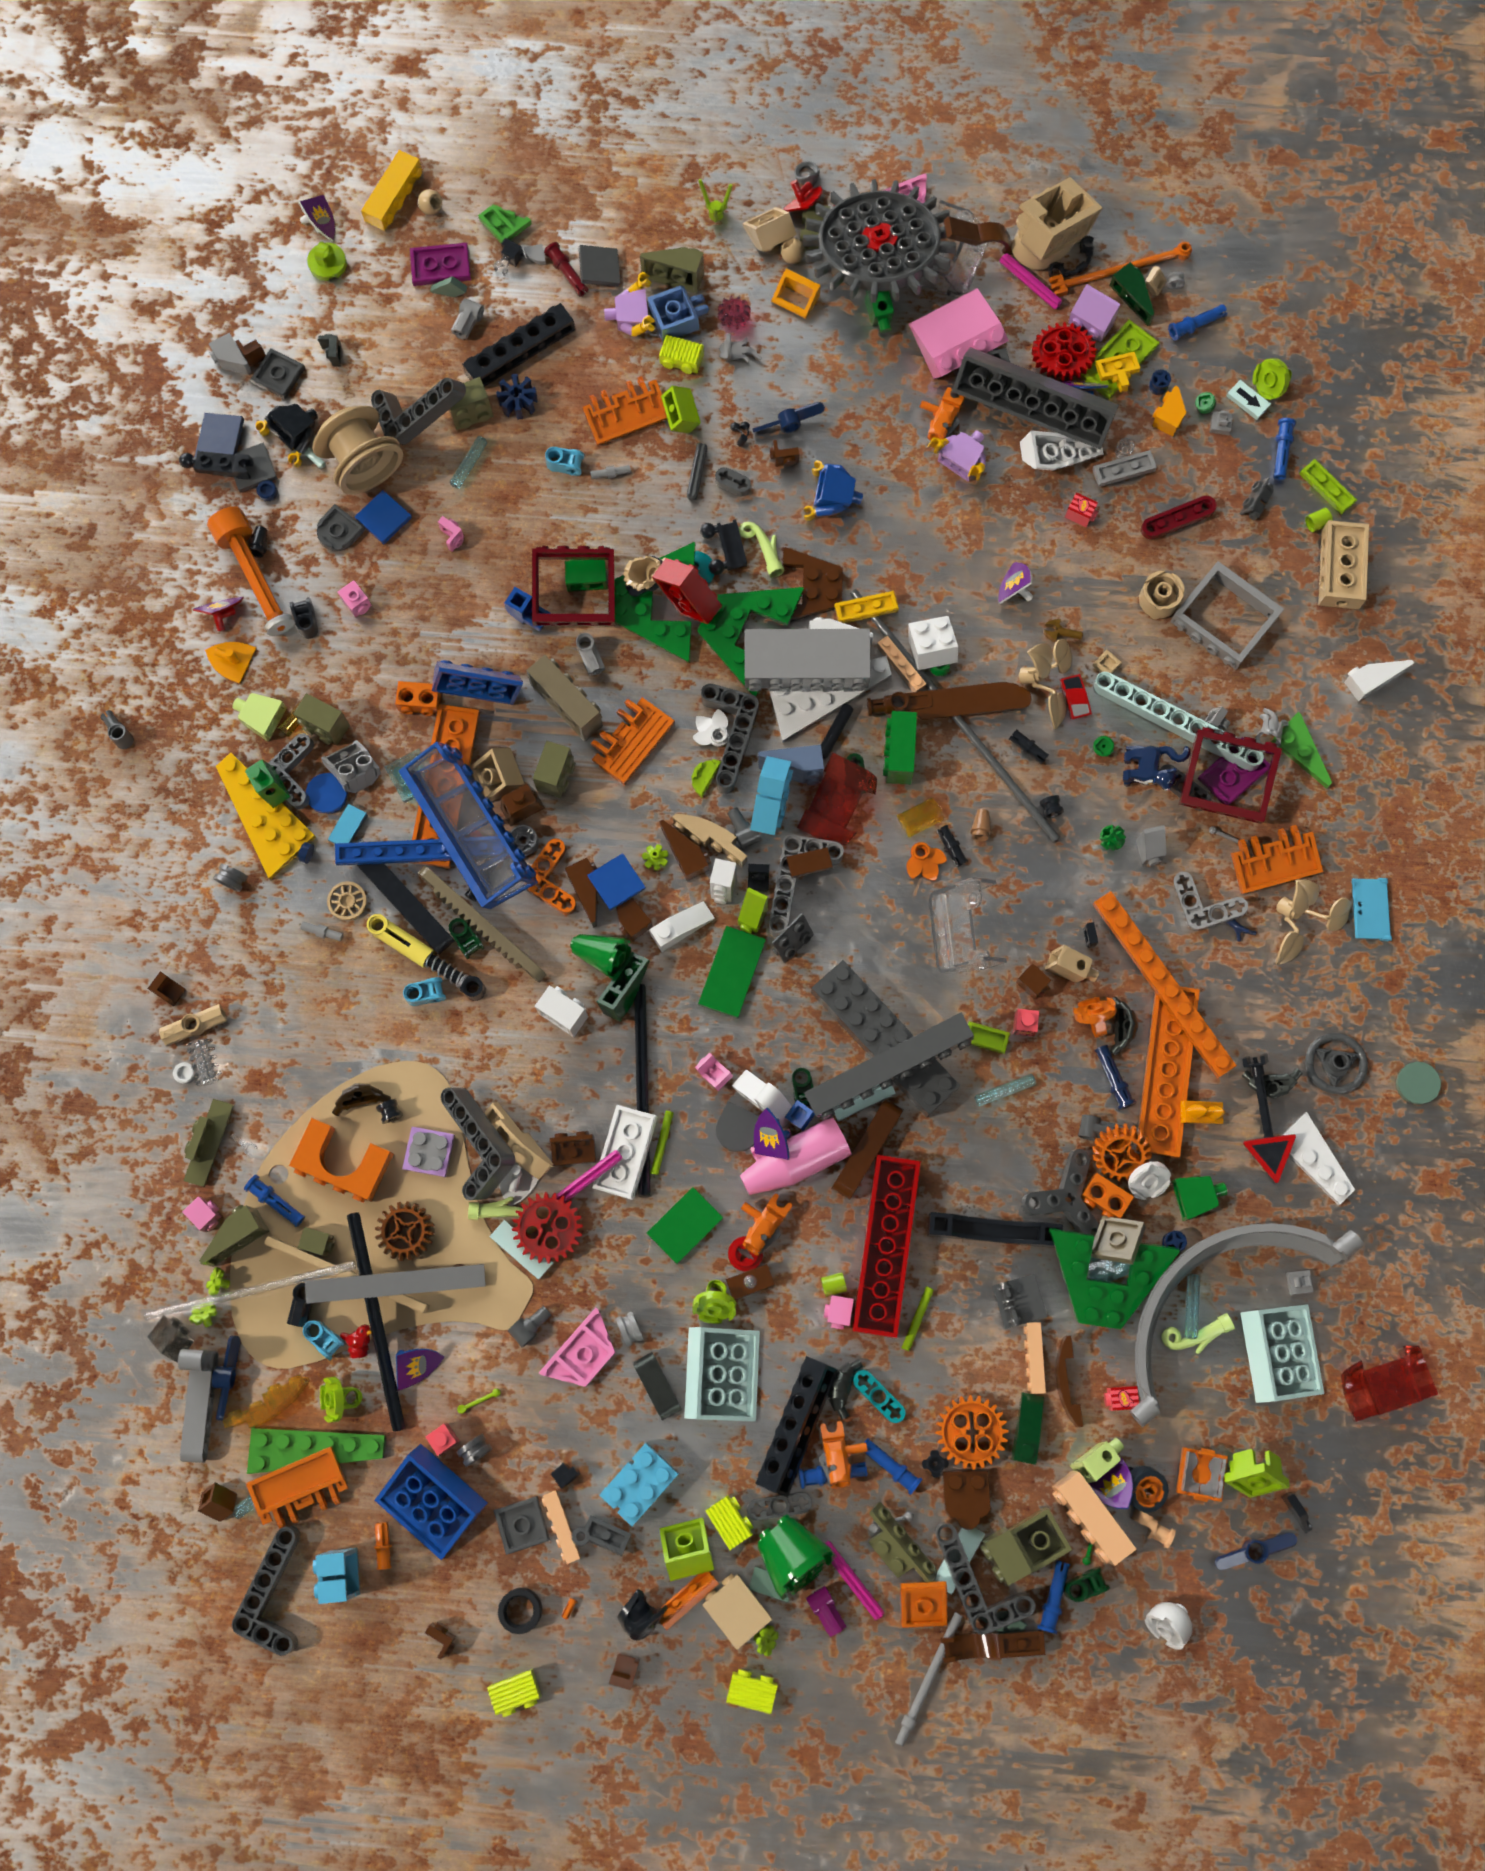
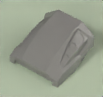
M358 740L326 757H321L325 767L335 776L346 792L356 793L372 785L381 774L380 767Z

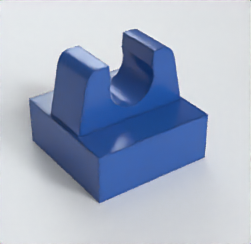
M797 1100L785 1118L804 1131L815 1114Z

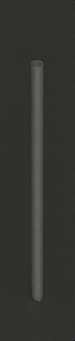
M350 1261L144 1313V1318L146 1321L302 1283L306 1280H315L355 1270L356 1263L355 1261Z

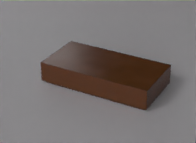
M828 847L786 858L791 878L833 868Z

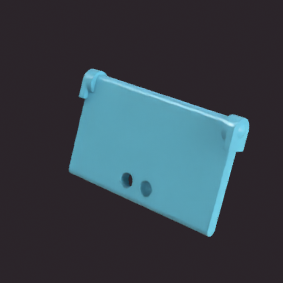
M1388 878L1351 879L1355 939L1392 941L1387 888Z

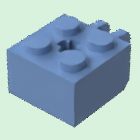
M678 286L648 297L649 312L655 320V326L663 343L666 335L678 338L699 330L698 317L709 311L708 305L697 306L705 300L702 294L689 298L685 287Z

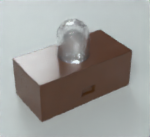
M767 1264L726 1279L734 1300L775 1286Z

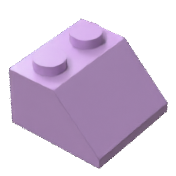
M1086 284L1071 311L1068 323H1074V328L1081 326V331L1088 330V336L1092 335V339L1102 342L1114 325L1120 303Z

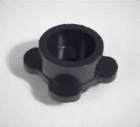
M932 1450L927 1460L922 1461V1467L928 1469L935 1478H938L941 1475V1471L949 1465L948 1460L943 1459L937 1450Z

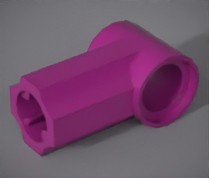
M826 1586L806 1597L812 1611L816 1616L818 1615L830 1637L847 1627L837 1611L835 1602Z

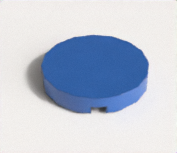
M322 773L315 776L306 788V793L310 798L309 805L318 813L333 814L339 811L347 801L348 792L344 791L342 785L331 773Z

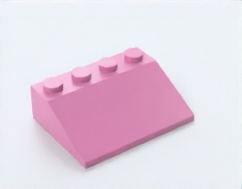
M978 288L909 324L933 379L942 377L959 368L965 353L970 347L987 353L1009 341L1001 322Z

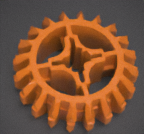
M1116 1123L1115 1129L1112 1130L1107 1126V1133L1100 1131V1138L1095 1139L1096 1145L1092 1147L1094 1152L1093 1160L1097 1161L1096 1167L1101 1168L1103 1175L1108 1173L1110 1179L1117 1176L1118 1181L1125 1177L1128 1181L1136 1168L1150 1162L1148 1159H1152V1153L1150 1152L1152 1146L1148 1143L1149 1138L1143 1136L1142 1130L1136 1132V1126L1133 1125L1128 1129L1127 1124L1124 1123L1123 1128H1119V1125ZM1131 1142L1138 1145L1140 1148L1139 1154L1131 1149ZM1105 1150L1113 1156V1163L1105 1157Z

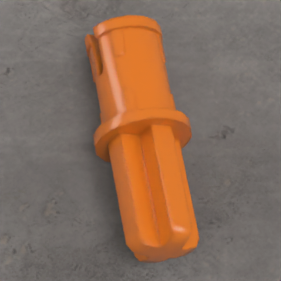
M387 1522L375 1524L376 1546H374V1549H376L377 1570L392 1568L390 1556L392 1544L389 1541V1525Z

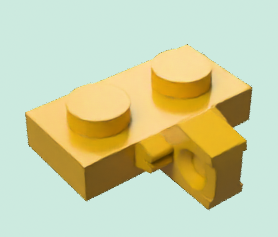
M1135 352L1097 360L1095 364L1101 382L1112 379L1113 383L1117 382L1120 393L1128 391L1130 375L1140 371Z

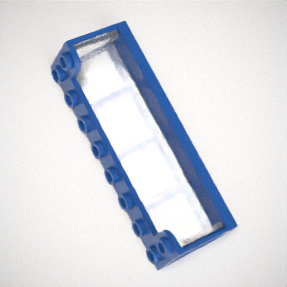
M436 741L401 768L399 773L481 907L492 909L537 884L536 873L525 862L524 859L526 857L524 853L515 846L513 835L505 830L503 819L492 809L494 805L491 800L482 793L483 787L478 781L474 780L472 776L473 771L467 764H464L461 759L463 755L459 749Z

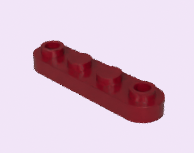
M1202 496L1144 520L1141 526V534L1146 539H1156L1208 518L1215 512L1217 503L1211 496ZM1205 506L1208 510H1203L1202 507ZM1148 528L1153 529L1154 532H1149Z

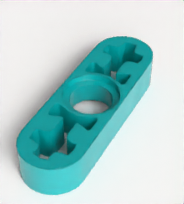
M861 1370L854 1375V1386L888 1421L899 1423L904 1419V1407L870 1372ZM859 1375H867L869 1377L867 1382L871 1386L873 1382L877 1384L876 1387L871 1389L869 1395L865 1393L868 1388L864 1384L858 1385L859 1379L857 1377ZM876 1390H882L885 1393L884 1402L876 1403L873 1400V1393ZM890 1398L893 1400V1403H890V1405L894 1409L900 1408V1418H891V1411L887 1407L885 1411L881 1409L882 1406L888 1403Z

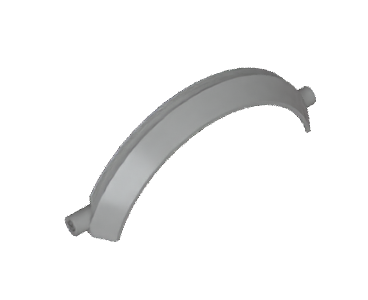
M1273 1223L1252 1224L1213 1234L1182 1253L1157 1281L1148 1297L1139 1322L1135 1344V1372L1141 1402L1129 1411L1141 1427H1144L1160 1414V1405L1156 1397L1151 1370L1153 1335L1159 1315L1171 1292L1194 1268L1220 1253L1247 1246L1261 1245L1293 1249L1311 1255L1332 1267L1341 1260H1347L1364 1245L1360 1237L1352 1230H1349L1335 1242L1327 1238L1325 1234L1303 1227Z

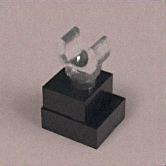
M504 238L501 243L503 249L501 251L502 258L496 261L493 266L495 271L499 267H504L502 269L503 276L507 274L509 264L516 267L524 256L522 246L507 238Z
M552 1449L555 1459L550 1461L547 1456H544L543 1459L547 1464H552L555 1468L551 1476L559 1487L564 1489L581 1473L576 1467L569 1468L566 1463H562L559 1452L556 1449Z

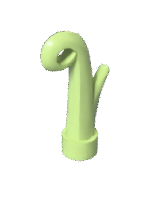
M753 522L742 523L739 526L740 536L751 538L756 535L767 564L766 569L769 576L774 578L783 574L785 570L777 555L776 535L772 536L770 543L764 531Z
M512 1196L492 1203L479 1204V1202H469L468 1220L491 1217H520L516 1211H523L524 1209L507 1205L514 1200ZM535 1226L529 1227L527 1234L535 1232L537 1228Z
M1225 1313L1217 1317V1320L1181 1339V1334L1177 1328L1168 1327L1162 1332L1161 1339L1166 1347L1173 1350H1182L1199 1344L1196 1353L1200 1354L1212 1340L1223 1333L1226 1334L1234 1330L1235 1327L1229 1315ZM1170 1334H1175L1174 1342L1169 1341Z

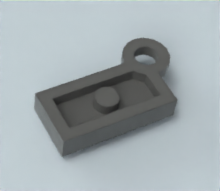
M591 1515L585 1528H576L572 1533V1541L576 1546L581 1547L590 1542L621 1557L631 1537V1533ZM578 1533L585 1535L583 1541L577 1540L576 1535Z

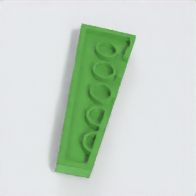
M251 1428L247 1474L277 1470L330 1446L333 1447L339 1463L384 1458L386 1435Z

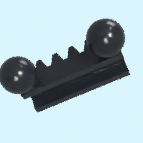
M736 519L732 520V523L724 525L717 523V525L704 523L700 527V534L705 539H711L715 533L719 535L725 561L722 562L719 559H714L709 563V571L713 575H720L725 569L729 571L747 567Z

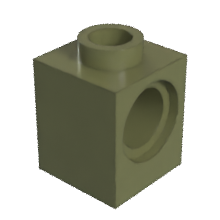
M304 1227L297 1248L327 1257L328 1253H331L334 1248V1236Z

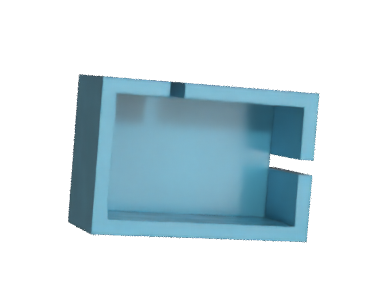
M766 757L759 777L757 792L760 794L756 795L750 830L775 835L777 828H781L787 808L786 801L790 792L789 785L794 771L790 769L791 761Z
M645 1443L631 1458L634 1463L632 1464L629 1461L599 1494L613 1509L618 1506L620 1510L617 1513L631 1526L641 1518L679 1474L648 1443Z
M358 1548L330 1550L316 1555V1560L313 1561V1573L317 1574L318 1582L314 1585L315 1599H318V1604L344 1602L360 1595Z

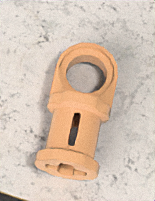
M1135 1508L1131 1519L1149 1528L1146 1538L1149 1540L1152 1538L1164 1544V1547L1168 1549L1173 1542L1176 1530L1161 1526L1154 1517Z

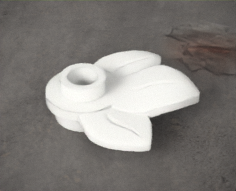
M717 709L712 719L696 716V727L699 732L693 735L694 741L703 746L712 744L716 747H721L727 744L729 733L727 731L728 719L726 715ZM716 735L723 736L721 740H717L715 737Z

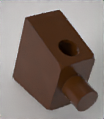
M525 784L501 797L500 808L510 826L545 809L536 790L529 784Z

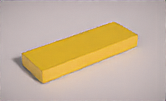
M894 591L843 601L834 605L838 621L842 623L899 611Z

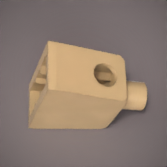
M1066 945L1051 952L1045 967V971L1076 983L1084 979L1095 982L1099 975V970L1091 967L1093 960L1090 957Z

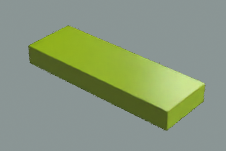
M1316 459L1300 471L1299 475L1340 515L1356 503L1357 499Z

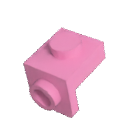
M442 516L438 521L440 530L449 536L446 544L448 549L453 552L455 548H459L462 545L464 535L462 529L459 528V525L453 519L448 520Z
M711 1053L702 1058L695 1067L702 1078L717 1091L733 1077L731 1072L721 1065Z

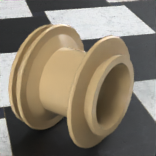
M354 406L336 412L322 424L313 442V453L317 457L324 459L336 458L339 462L333 480L336 486L341 488L346 494H360L383 483L397 470L403 459V451L396 438L389 436L377 437L374 430L379 422V412L372 406Z

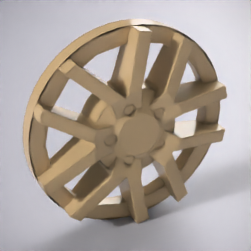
M341 882L335 885L327 897L329 911L340 920L356 919L364 912L367 904L364 890L354 882ZM349 885V892H345L344 886ZM341 887V894L335 893ZM353 887H356L358 891L353 893ZM362 893V898L355 899V896ZM332 895L339 897L338 901L331 900ZM363 902L362 907L360 908L357 903ZM331 904H336V905H337V907L335 908V910H333V908L331 907ZM353 907H356L359 910L355 914L351 910ZM343 908L344 910L341 915H338L337 912ZM347 911H349L352 916H345V915H346Z

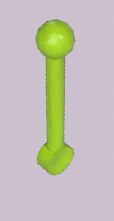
M495 1388L492 1393L467 1405H459L457 1411L463 1414L467 1409L487 1399L499 1397L501 1391Z

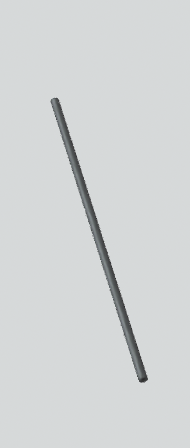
M857 589L851 591L850 595L854 599L862 598ZM879 616L870 618L881 633L892 640L927 683V689H938L923 670L917 669L913 657ZM961 716L951 717L1053 842L1058 840L1060 836Z

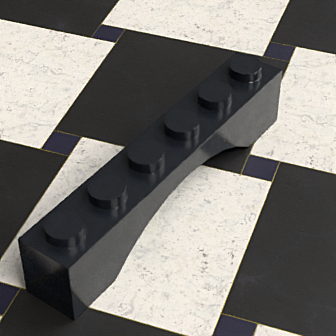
M930 1212L927 1236L1055 1248L1049 1229L1063 1230V1224L993 1220Z

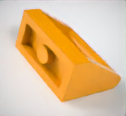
M786 268L771 302L806 319L820 297L821 285ZM785 287L809 298L805 309L780 298Z

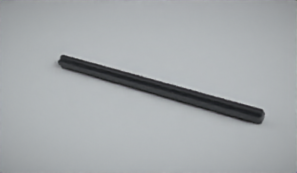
M641 984L634 999L636 1101L638 1111L649 1113L645 984ZM650 1149L648 1150L638 1184L640 1196H649L651 1194Z
M360 1213L348 1214L347 1221L359 1275L373 1274ZM378 1297L364 1298L393 1432L401 1431L405 1428Z

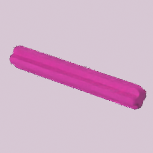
M1006 253L1001 257L1000 263L1049 306L1057 309L1061 305L1062 300L1009 254Z
M614 1150L559 1192L557 1199L559 1200L564 1195V1203H566L620 1162L623 1158L620 1152Z
M829 1540L826 1541L825 1544L836 1555L832 1565L875 1620L880 1619L884 1615L883 1609Z

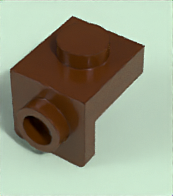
M773 440V447L769 448L770 459L775 461V467H791L799 464L798 447L778 450L777 440Z
M433 1622L428 1626L425 1634L444 1645L437 1658L442 1660L445 1655L449 1657L454 1650L456 1644L453 1641L456 1636L448 1632L449 1628L443 1623L437 1622L435 1624Z

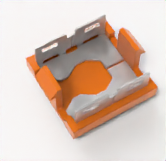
M1182 1447L1176 1493L1194 1496L1195 1500L1208 1502V1500L1222 1502L1225 1483L1224 1474L1227 1469L1228 1456L1215 1454V1450L1201 1448L1200 1451Z

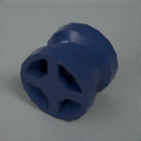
M1165 370L1155 371L1149 382V390L1155 395L1166 393L1171 382V375Z
M1179 1231L1169 1232L1162 1239V1246H1175L1180 1252L1187 1245L1185 1235Z

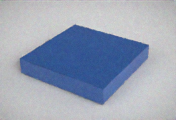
M384 490L354 516L383 545L412 518L411 514Z
M623 853L587 875L610 911L646 889Z

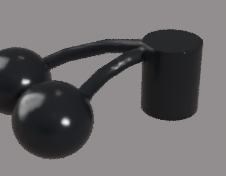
M733 422L730 425L732 431H739L742 434L737 441L739 447H743L748 440V428L750 427L748 422H742L741 424ZM740 428L747 430V435H744Z

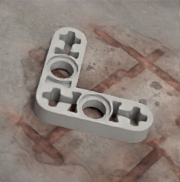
M1179 872L1174 877V887L1188 926L1194 931H1201L1240 918L1247 913L1248 903L1241 897L1232 898L1203 908L1192 876L1188 872ZM1180 877L1189 880L1187 882V889L1190 890L1192 888L1193 891H1187L1181 895L1180 892H1184L1182 884L1178 885ZM1187 896L1195 897L1197 902L1193 907L1185 905L1184 899ZM1236 902L1239 905H1244L1242 912L1238 913L1237 910L1230 911L1232 916L1228 917L1225 905H1228V909L1234 908ZM1214 909H1221L1224 912V917L1216 920L1212 917L1211 913ZM1204 912H1208V918L1211 923H1207V919L1201 921L1200 926H1197L1196 923L1192 924L1191 921L1194 920V916L1204 918Z

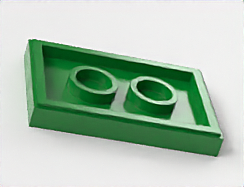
M692 1187L647 1234L678 1264L723 1217Z

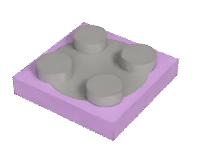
M412 1127L402 1169L446 1178L455 1135Z

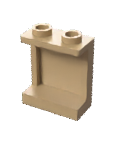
M731 1573L721 1581L723 1586L717 1591L713 1589L704 1597L705 1601L702 1606L735 1649L738 1650L772 1620V1616L747 1587L738 1573L733 1576Z

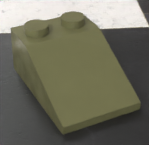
M681 247L641 253L640 255L641 273H647L649 275L647 279L674 288L684 286L686 291L698 293L704 277L703 252L695 248Z
M240 1205L231 1211L232 1214L225 1219L200 1258V1263L214 1267L268 1233L270 1230L258 1210L247 1205Z

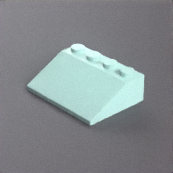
M1308 1304L1240 1313L1256 1403L1325 1394Z
M689 1327L684 1418L756 1421L760 1331Z

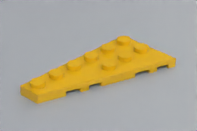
M229 753L216 765V768L268 878L272 880L298 855L302 844L305 842L311 843L316 836L283 803L273 808L259 796L245 773L247 768L232 753Z

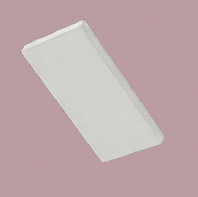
M616 1105L600 1161L614 1150H618L623 1158L594 1181L593 1189L634 1200L658 1116Z

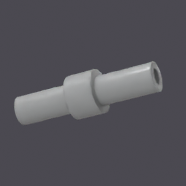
M630 465L615 468L614 466H608L606 469L590 471L591 479L604 477L611 479L616 478L617 475L631 473Z
M302 922L300 927L301 930L314 933L320 938L325 939V937L338 941H341L343 938V933L330 930L327 926L321 924L317 926Z

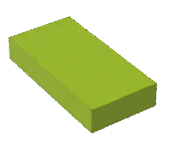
M968 1022L974 1035V1039L971 1041L973 1046L1005 1054L1010 1032Z

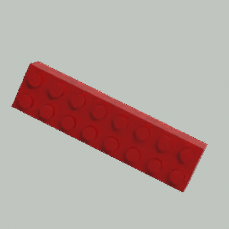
M883 1155L876 1156L852 1332L894 1339L898 1336L921 1161Z

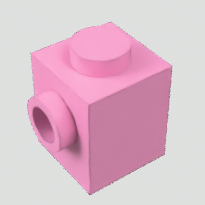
M354 580L338 591L341 600L354 617L365 614L372 606L367 596Z
M199 1196L182 1211L203 1232L213 1230L221 1218L217 1212L219 1208L211 1200L207 1202Z
M831 1296L830 1305L825 1304L824 1317L827 1318V1323H831V1328L844 1330V1326H850L853 1299Z

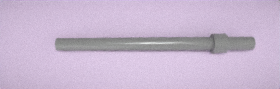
M954 1613L944 1637L955 1635L963 1618L962 1615ZM940 1643L908 1715H905L901 1724L903 1726L895 1741L900 1746L904 1747L910 1731L914 1730L918 1722L916 1718L942 1664V1657H945L944 1643Z

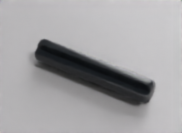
M849 704L842 705L821 743L823 759L828 758L854 711V708Z

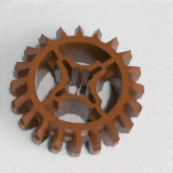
M409 1201L405 1203L404 1208L403 1204L398 1202L397 1210L393 1205H390L391 1213L383 1211L382 1214L386 1218L384 1220L378 1218L377 1220L379 1223H382V1227H375L376 1231L381 1232V1234L375 1236V1239H383L378 1244L379 1248L387 1246L383 1253L387 1255L391 1252L390 1258L395 1259L399 1254V1261H404L405 1254L409 1261L413 1260L412 1253L419 1258L421 1256L419 1249L424 1252L428 1250L424 1246L425 1242L432 1244V1241L427 1239V1237L435 1235V1232L428 1231L429 1228L434 1227V1223H427L432 1218L431 1215L428 1214L423 1217L426 1209L422 1208L418 1211L419 1204L417 1203L411 1209V1202ZM413 1214L418 1220L406 1223L400 1215ZM395 1220L396 1229L389 1236V1226ZM402 1225L406 1228L410 1227L409 1230H407L408 1238L405 1235L400 1234L403 1232ZM421 1226V1236L418 1242L415 1243L414 1233ZM404 1239L410 1248L397 1249L392 1243Z

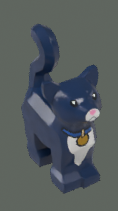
M1126 746V752L1124 753L1125 764L1138 761L1139 767L1138 769L1123 771L1124 786L1129 787L1132 782L1144 785L1157 784L1165 791L1170 790L1175 783V779L1179 778V775L1175 774L1177 772L1176 768L1159 771L1161 757L1163 754H1168L1173 761L1184 762L1190 756V748L1185 746L1183 753L1177 754L1174 748L1170 746Z

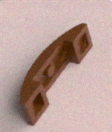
M1064 1336L1056 1357L1055 1375L1057 1390L1062 1406L1070 1421L1075 1427H1083L1081 1405L1071 1404L1065 1359L1074 1358L1071 1336Z

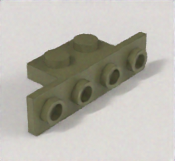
M213 1099L207 1117L200 1116L195 1121L192 1128V1139L188 1141L185 1147V1158L191 1161L183 1181L205 1187L234 1108L232 1104Z
M881 1502L876 1503L869 1514L882 1531L872 1537L868 1543L897 1578L914 1568L925 1582H933L937 1573L935 1565L923 1554L918 1544L913 1542L903 1526L899 1525L889 1509L884 1507Z

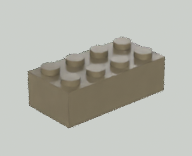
M544 655L526 670L530 684L585 742L603 726L601 720L603 717L600 714L601 709L594 701L590 702L586 698L587 694L581 687L576 688L573 685V679L568 673L565 672L563 674L559 670L560 666L553 658L549 659Z

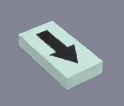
M1241 380L1226 395V397L1256 420L1271 405L1270 402Z

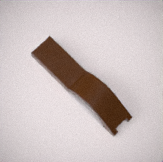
M950 216L944 219L948 239L973 246L987 242H999L1004 245L1002 249L1003 254L1007 253L1010 256L1013 254L1010 235L1004 225L997 222L975 224Z
M1043 1630L988 1633L984 1635L973 1633L940 1638L941 1643H944L945 1657H942L943 1663L971 1658L1000 1659L1046 1655Z

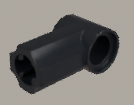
M305 1283L297 1284L293 1289V1300L287 1324L304 1327L309 1320L312 1303L306 1304V1299L300 1295V1291L305 1287Z

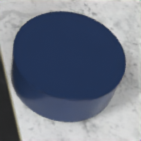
M269 480L260 482L256 488L259 498L266 502L274 500L278 495L276 485Z
M308 842L302 844L298 853L299 862L305 864L310 862L314 853V844Z

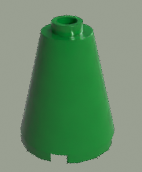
M578 934L571 940L570 948L574 955L613 979L631 953V947L628 946V943L631 942L625 938Z

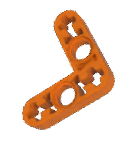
M554 838L546 844L531 865L536 873L537 884L541 886L540 891L535 885L528 888L527 891L560 913L570 915L576 910L575 899L547 880L566 852L564 842ZM559 844V845H560L559 847H560V850H561V851H560V852H558V851H555V852H554V854H553L552 856H553V859H555V860L553 861V860L549 857V856L552 854V852H553L552 846H555V847H556V846ZM543 860L550 863L549 869L545 871L538 868L539 863ZM548 888L555 890V896L551 899L544 897V891ZM560 894H562L560 898L564 902L570 900L571 908L566 907L563 909V904L558 901Z

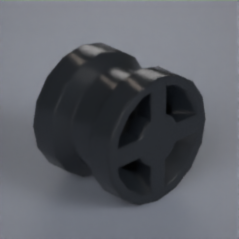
M1059 795L1046 797L1039 802L1040 806L1044 808V818H1053L1064 812L1063 807L1059 804Z
M396 1099L386 1101L376 1107L377 1111L382 1115L381 1121L383 1124L393 1122L403 1116L402 1112L397 1108L398 1102Z

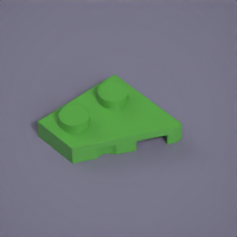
M494 204L478 215L481 223L500 243H502L504 238L512 240L532 225L530 218H521L516 216L515 212L503 210Z

